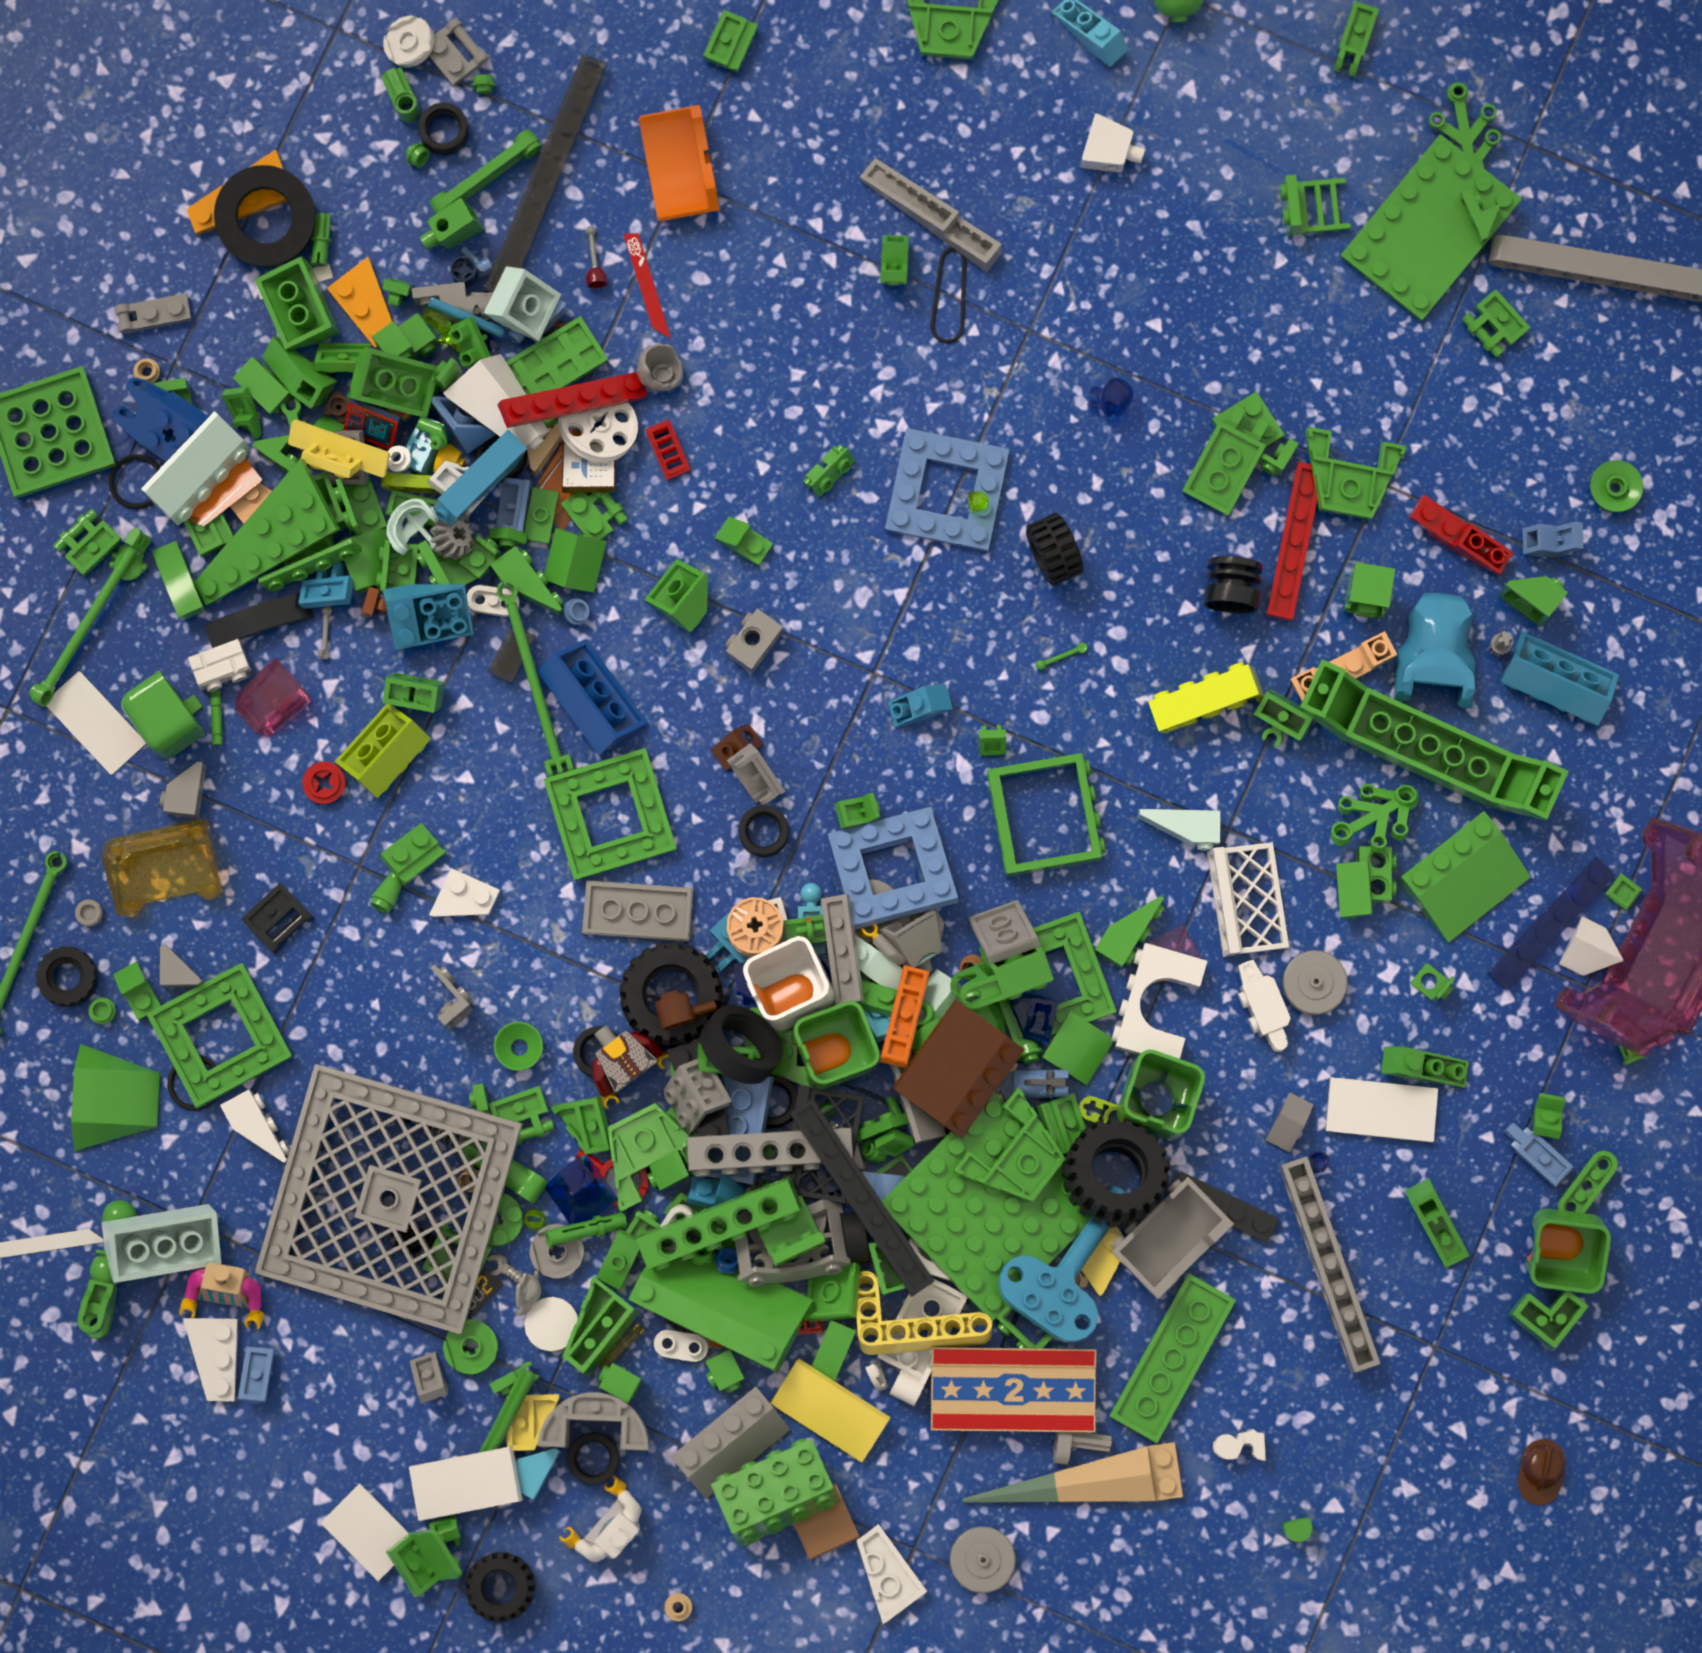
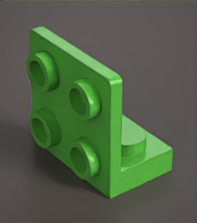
M337 478L335 480L338 487L333 488L341 509L346 508L342 515L350 533L355 532L356 535L386 528L387 523L371 479L368 478L369 482L366 484L344 486L341 478Z
M798 1196L802 1204V1208L797 1211L798 1216L784 1222L782 1218L771 1221L773 1226L758 1231L775 1268L825 1245V1239L821 1231H818L802 1196ZM778 1206L775 1207V1208H772V1209H770V1210H768V1211H769V1212H775V1211H777Z

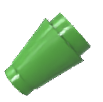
M390 872L371 895L372 901L370 905L385 914H389L391 909H395L402 887L400 878L396 877L393 872Z

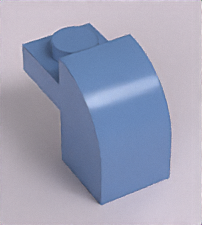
M1571 522L1560 526L1538 524L1523 528L1524 555L1562 557L1573 555V551L1583 549V523Z

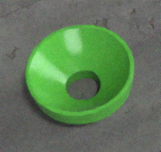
M509 1023L495 1037V1056L504 1067L510 1070H527L533 1067L542 1055V1037L528 1023ZM523 1040L527 1043L528 1049L524 1055L517 1056L512 1052V1044L515 1041Z

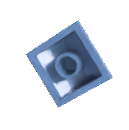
M432 397L431 402L443 423L467 454L496 435L495 432L447 397Z

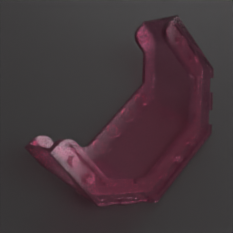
M1651 817L1648 825L1642 832L1643 843L1652 852V888L1645 897L1636 919L1633 920L1624 942L1619 947V953L1624 961L1611 965L1604 981L1581 993L1572 987L1565 988L1559 993L1554 1005L1567 1018L1642 1057L1649 1054L1651 1048L1655 1046L1662 1047L1673 1041L1675 1035L1679 1033L1686 1034L1691 1031L1702 1011V833Z

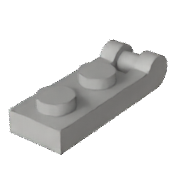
M186 293L132 304H119L114 307L115 315L119 317L120 322L117 324L118 332L121 334L192 321L188 295ZM137 314L138 321H130L129 315Z

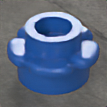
M724 1248L715 1256L716 1268L720 1272L733 1274L738 1271L739 1264L736 1250Z

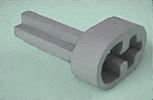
M1056 1432L1053 1463L1067 1465L1071 1447L1110 1452L1112 1436L1085 1432Z

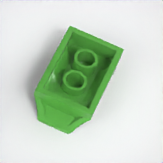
M364 347L357 358L350 387L351 398L427 418L428 412L435 408L431 402L432 397H438L440 386L433 382L437 377L433 372L438 366Z

